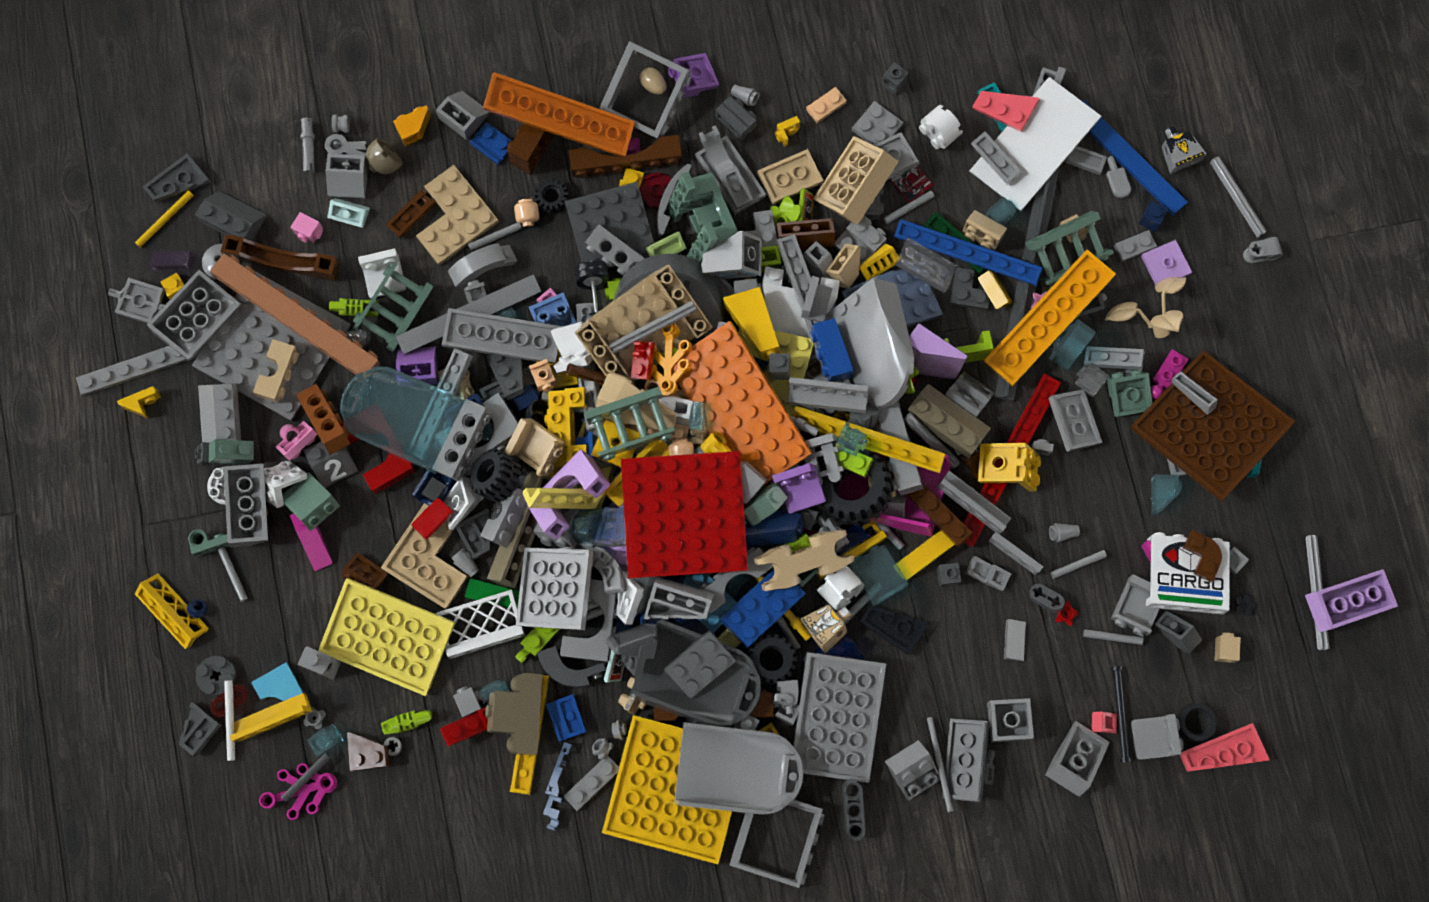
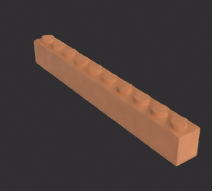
M223 253L212 267L210 272L216 279L365 382L370 379L380 366L377 360L378 356L370 350L368 352L362 349L363 346L356 340L351 342L346 338L347 335L340 329L334 330L331 328L332 324L324 318L320 320L315 317L317 314L309 308L306 310L300 306L301 303L295 298L289 299L286 297V293L281 288L270 286L271 282L263 276L257 277L252 268L247 265L245 267L240 265V261L233 255L229 257Z

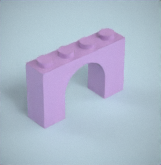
M580 449L543 488L570 489L580 483L585 491L598 498L611 484L595 460ZM529 508L543 532L555 540L570 527L562 515L561 509Z

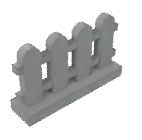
M830 433L805 440L813 454L801 462L805 461L806 464H815L821 485L823 484L822 477L828 476L832 482H839L844 468L843 466L839 467L836 452H839V447H834V443L839 442L837 434ZM819 447L822 448V451L816 452L815 450ZM824 456L827 470L821 472L818 457ZM798 463L790 469L799 467L800 464Z

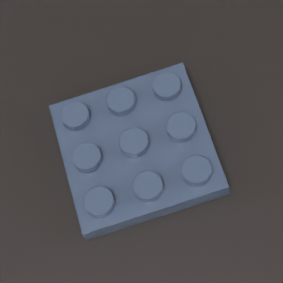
M920 265L874 277L897 285L907 326L940 318L943 315Z

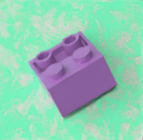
M436 346L416 348L403 354L402 350H398L396 373L397 382L400 387L439 384Z

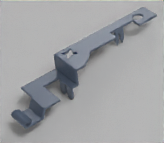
M565 742L545 794L550 796L543 814L550 816L551 822L547 825V829L553 831L557 830L560 813L559 810L551 808L553 801L564 804L561 802L562 798L558 797V780L563 770L560 764L566 766L564 763L567 762L562 759L564 754H569L572 744Z

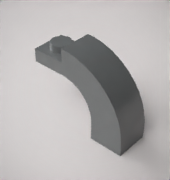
M556 646L537 652L540 663L546 673L554 681L565 687H590L589 678L596 680L604 677L603 673H606L604 663L583 670H572L566 667L561 661Z

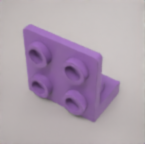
M808 463L772 476L774 483L780 484L781 490L788 497L785 503L789 513L826 502L815 464Z

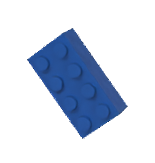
M774 569L720 619V622L746 650L805 595V592L798 585L785 589L764 591L761 585L773 578Z

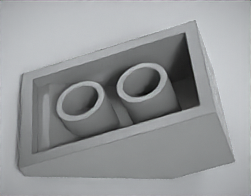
M1075 721L1052 759L1045 775L1080 797L1090 788L1110 742Z

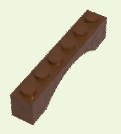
M679 135L660 137L647 149L627 156L603 155L587 147L568 150L572 177L585 178L587 175L593 174L601 176L608 172L621 173L626 168L637 171L644 167L657 168L665 164L673 166L682 162Z
M225 234L220 251L222 255L223 253L229 257L233 255L240 262L331 281L336 280L340 265L334 256L280 250Z
M761 689L758 702L749 715L756 719L773 718V693H768V689ZM654 707V721L675 722L681 717Z

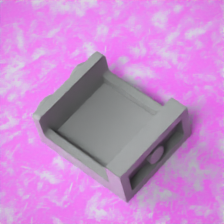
M1134 574L1131 575L1111 617L1117 626L1122 628L1129 627L1133 629V633L1142 637L1151 634V627L1160 609L1146 607V599L1150 597L1151 582Z

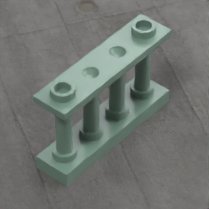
M1090 211L1025 242L1027 249L1035 250L1039 254L1047 277L1040 280L1042 284L1054 285L1072 266L1062 245V237L1066 235L1071 236L1078 257L1085 252L1078 235V229L1083 227L1088 229L1096 253L1093 255L1100 261L1107 260L1108 256L1114 253L1111 249H1103L1094 226L1096 224L1095 221L1101 219L1098 212ZM1049 243L1055 245L1064 268L1055 273L1045 251V245Z
M396 262L392 266L388 264L383 272L385 278L363 313L358 312L353 320L356 323L353 327L357 330L361 324L386 339L388 343L386 348L392 352L398 344L396 336L406 332L434 287L428 282L425 286H419L394 270L397 266ZM389 277L416 292L415 295L418 297L415 302H409L385 287L384 285ZM381 292L405 307V310L408 311L406 317H398L374 302L379 293ZM369 309H373L394 322L395 326L398 327L396 333H389L364 318Z
M660 387L584 412L587 423L592 422L595 425L603 448V451L598 452L600 460H611L616 457V454L657 440H661V442L667 441L672 438V435H675L673 427L667 429L658 404L659 399L662 398ZM646 403L651 405L660 431L651 435L647 433L639 410L641 408L640 405ZM623 411H632L641 438L629 441L621 418ZM608 416L614 419L622 442L621 445L612 448L602 424L603 418Z

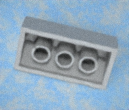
M264 464L223 467L228 545L230 548L243 547L268 541Z

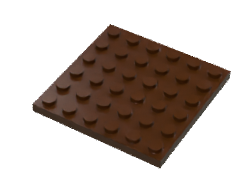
M1203 350L1182 373L1217 399L1216 408L1207 415L1172 383L1134 422L1130 429L1218 500L1223 502L1292 427L1295 421Z

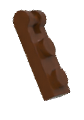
M419 191L386 224L387 228L401 239L429 210L435 207L436 201L427 197L425 191ZM423 202L424 205L421 207L418 203Z

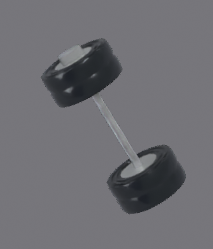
M584 261L575 267L577 286L582 289L592 290L595 312L585 315L581 319L583 323L598 312L596 289L606 286L610 279L608 266L603 261Z

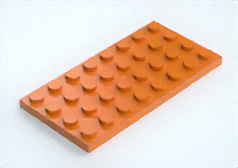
M728 321L692 346L691 351L682 357V359H687L691 362V369L685 372L677 382L688 400L693 401L692 407L703 425L707 427L708 433L711 434L713 431L721 433L725 437L726 445L731 451H740L741 463L747 461L768 479L763 486L773 480V475L789 470L813 454L731 321ZM678 363L673 368L672 374L678 369Z

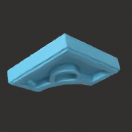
M287 662L251 682L261 700L271 697L285 701L304 693Z

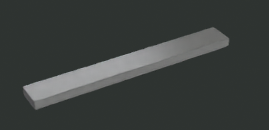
M533 274L466 304L457 310L491 315L541 292V289ZM447 314L396 336L403 354L444 335Z

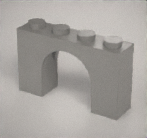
M499 393L482 403L484 407L492 412L491 418L494 422V433L487 444L474 448V455L471 460H468L463 476L471 474L473 466L477 462L476 460L484 452L490 449H498L504 452L519 423L511 408ZM451 426L435 435L441 447H443L450 433ZM458 454L452 458V463L457 461Z
M590 580L588 600L598 603L604 612L605 620L602 629L591 638L563 636L560 656L604 662L609 661L611 648L606 642L609 636L616 634L617 627L613 625L614 619H618L616 615L618 593H605L603 581Z

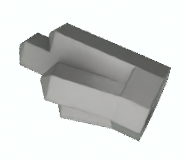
M825 515L818 517L817 522L821 527L818 533L841 530L833 518L827 519ZM846 536L836 542L834 546L835 553L840 552L850 544Z

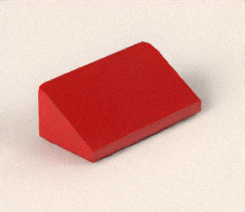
M436 498L412 522L411 526L427 540L454 512L441 499Z

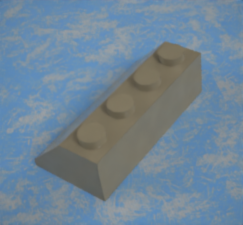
M929 384L917 396L906 415L912 413L932 434L967 459L971 457L991 429Z

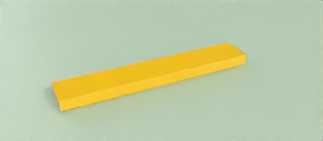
M542 675L538 745L550 676ZM516 755L510 792L531 794L537 755Z

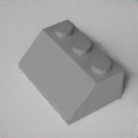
M237 383L199 385L202 442L211 443L214 439L241 440Z

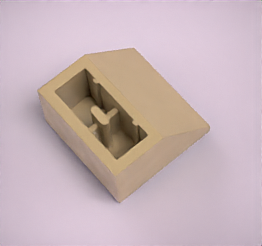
M974 210L967 219L962 234L971 242L995 251L1007 228Z

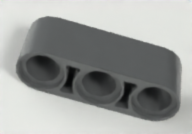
M848 779L842 786L845 830L850 839L858 841L865 835L863 790L856 780ZM850 785L857 786V791L854 794L847 792ZM852 805L859 807L856 814L849 813V808ZM855 825L860 826V831L857 834L850 833L851 827Z

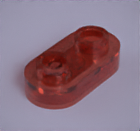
M242 685L233 686V708L236 709L248 698V691ZM236 691L241 692L242 696L240 698L235 697L234 693ZM224 692L216 697L210 705L211 712L217 717L226 716L225 708H218V703H224L225 705Z

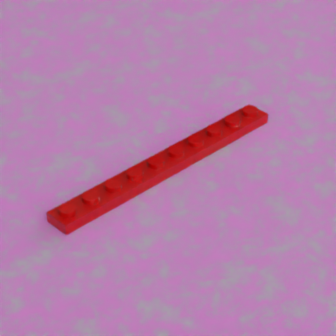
M1043 374L1007 443H1026L1028 445L1050 404L1048 398L1055 395L1061 382ZM1002 458L998 459L995 463L996 468L1003 465ZM985 483L979 494L993 505H996L1007 483ZM969 512L963 524L972 532V536L964 543L973 547L985 524Z

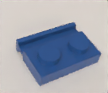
M486 122L476 133L475 137L470 140V144L499 166L500 162L508 156L507 146L511 140Z
M573 694L546 704L559 742L586 733Z

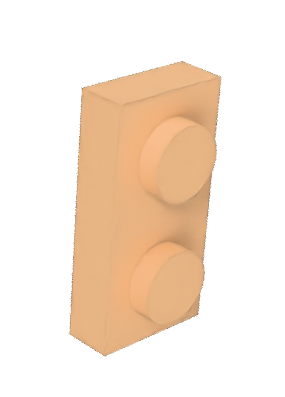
M835 87L807 106L806 110L818 124L845 105L847 100Z

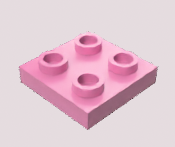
M305 421L297 427L291 424L284 425L280 429V436L283 440L276 448L290 461L297 458L306 445L308 446L314 442L317 433ZM294 431L292 438L286 437L288 432Z

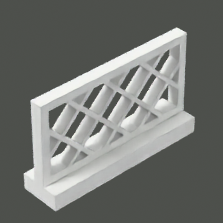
M512 590L436 613L439 616L451 614L456 617L454 620L456 623L458 619L468 623L463 633L455 629L452 630L461 635L457 643L452 645L448 641L445 649L448 658H456L525 636L522 626L513 625L509 627L503 624L508 613L517 618V606ZM509 596L511 603L506 610L499 606L498 603L502 597ZM488 602L494 605L489 615L479 611L483 603ZM496 607L505 611L500 622L491 617ZM470 608L475 611L470 621L460 617L464 609ZM477 613L487 617L482 627L472 623ZM489 619L499 624L497 629L491 633L484 629ZM470 625L480 630L474 638L465 635Z

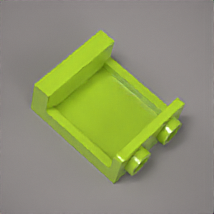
M989 330L981 332L977 344L956 347V349L967 355L964 363L984 360L992 352L993 344ZM945 338L944 341L949 343V339Z

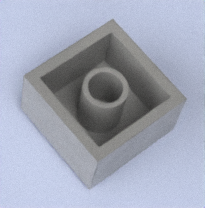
M1030 698L992 700L987 702L990 743L1034 739Z

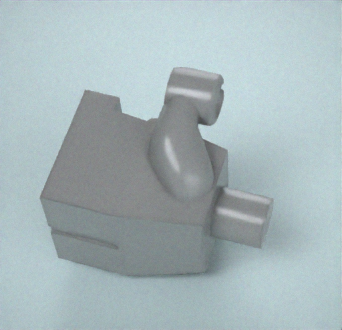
M798 680L779 681L776 686L779 693L774 696L773 708H779L781 705L782 709H786V715H793L798 701Z

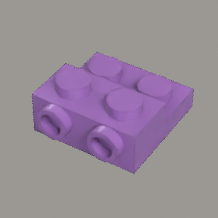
M706 53L676 58L672 61L692 71L690 83L688 86L685 85L683 90V98L696 96L701 91L715 89L719 86ZM669 67V75L671 78L674 77L677 83L681 72Z

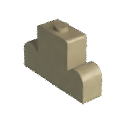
M519 674L511 680V689L514 692L495 691L489 695V705L486 706L485 716L488 717L487 731L490 733L511 734V737L507 740V749L512 754L533 756L538 753L543 674Z

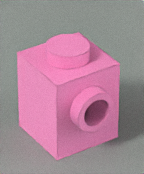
M301 212L290 227L294 234L297 235V238L305 243L309 241L314 244L323 232V227L319 221Z

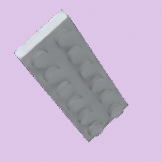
M448 308L442 347L537 362L547 359L548 363L556 364L558 347L551 331L562 326Z

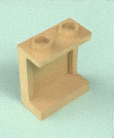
M521 418L504 452L510 456L516 455L537 470L536 475L548 476L553 471L557 458L562 454L565 442L532 418Z

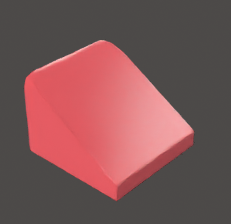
M1093 712L1092 731L1116 734L1117 714Z

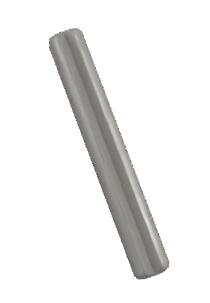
M908 413L904 417V422L932 450L948 455L952 469L959 465V460L912 413Z

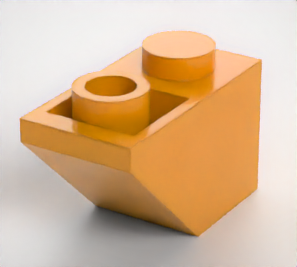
M427 105L417 107L413 112L400 115L393 121L405 146L422 139L431 116Z

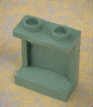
M309 472L307 473V479L295 483L282 494L284 505L294 513L309 531H312L340 507L334 497Z

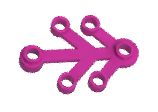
M301 763L297 766L296 771L299 775L304 774L300 772L302 766L306 767V771L309 769L307 764ZM281 769L277 773V778L280 781H286L291 785L298 780V778L290 775L288 770ZM282 772L287 773V777L285 779L281 778ZM316 772L311 777L316 782L311 784L305 783L291 797L298 796L292 808L287 811V818L297 820L300 817V809L308 795L316 790L318 791L313 801L307 804L306 811L309 814L318 813L319 804L324 795L336 788V777L331 773L320 775ZM326 779H329L331 782L328 787L324 785ZM286 791L278 794L265 792L260 796L259 803L263 808H273L277 802L283 801L281 796ZM268 797L272 798L271 804L266 803ZM314 804L316 806V810L314 812H311L310 806ZM293 810H295L297 813L296 817L294 818L290 816V813Z

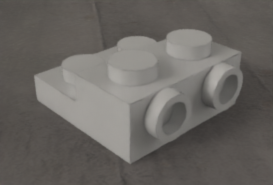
M864 216L858 225L851 222L847 226L846 231L834 242V247L840 252L845 243L859 246L861 248V265L886 243L887 238L882 229H875L871 226L872 222L870 219Z

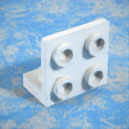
M395 248L358 257L359 264L364 272L370 299L385 278L383 272L388 264L392 266L396 262L397 266L394 270L403 275L399 255ZM389 277L384 285L395 293L406 290V286L392 277ZM380 292L377 297L385 295Z
M583 322L555 328L551 331L562 356L559 358V362L554 365L556 373L566 371L569 363L577 366H586L593 361L591 355L574 333L584 324Z

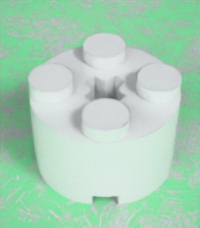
M938 105L921 120V125L919 126L920 131L931 139L930 142L935 149L946 148L963 133L962 130L959 131L960 123L948 109L942 110L943 106Z
M846 565L836 573L828 574L824 579L826 583L821 585L817 591L835 610L839 611L851 602L850 599L853 596L856 597L862 591L864 584Z

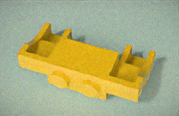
M584 387L548 391L549 409H547V415L544 417L547 430L565 442L563 452L557 458L554 469H562L580 449L585 453L589 450V446L586 444H575L573 409L587 408L585 403L587 389Z

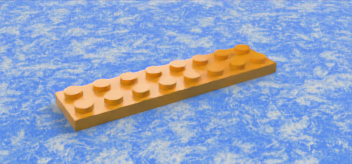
M1086 250L984 359V362L1013 387L1115 277L1116 273L1089 250Z

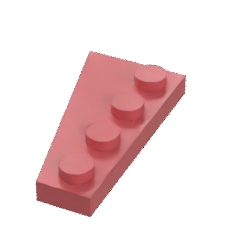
M1253 723L1185 750L1180 754L1187 772L1270 760Z

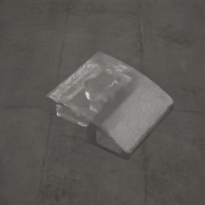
M620 506V509L604 507L594 542L597 546H626L624 506Z

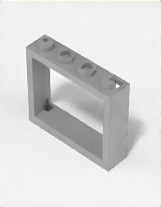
M629 41L599 109L635 121V128L656 138L665 136L669 129L667 125L677 112L675 107L684 97L683 90L685 85L688 86L690 83L692 71ZM637 52L681 72L655 130L612 110Z
M796 800L788 804V806L814 814L794 880L739 862L753 813H745L729 866L797 888L800 887V884L804 885L807 873H804L806 865H810L813 857L810 850L812 845L816 846L819 837L816 830L818 825L822 826L825 816L821 814L823 809Z

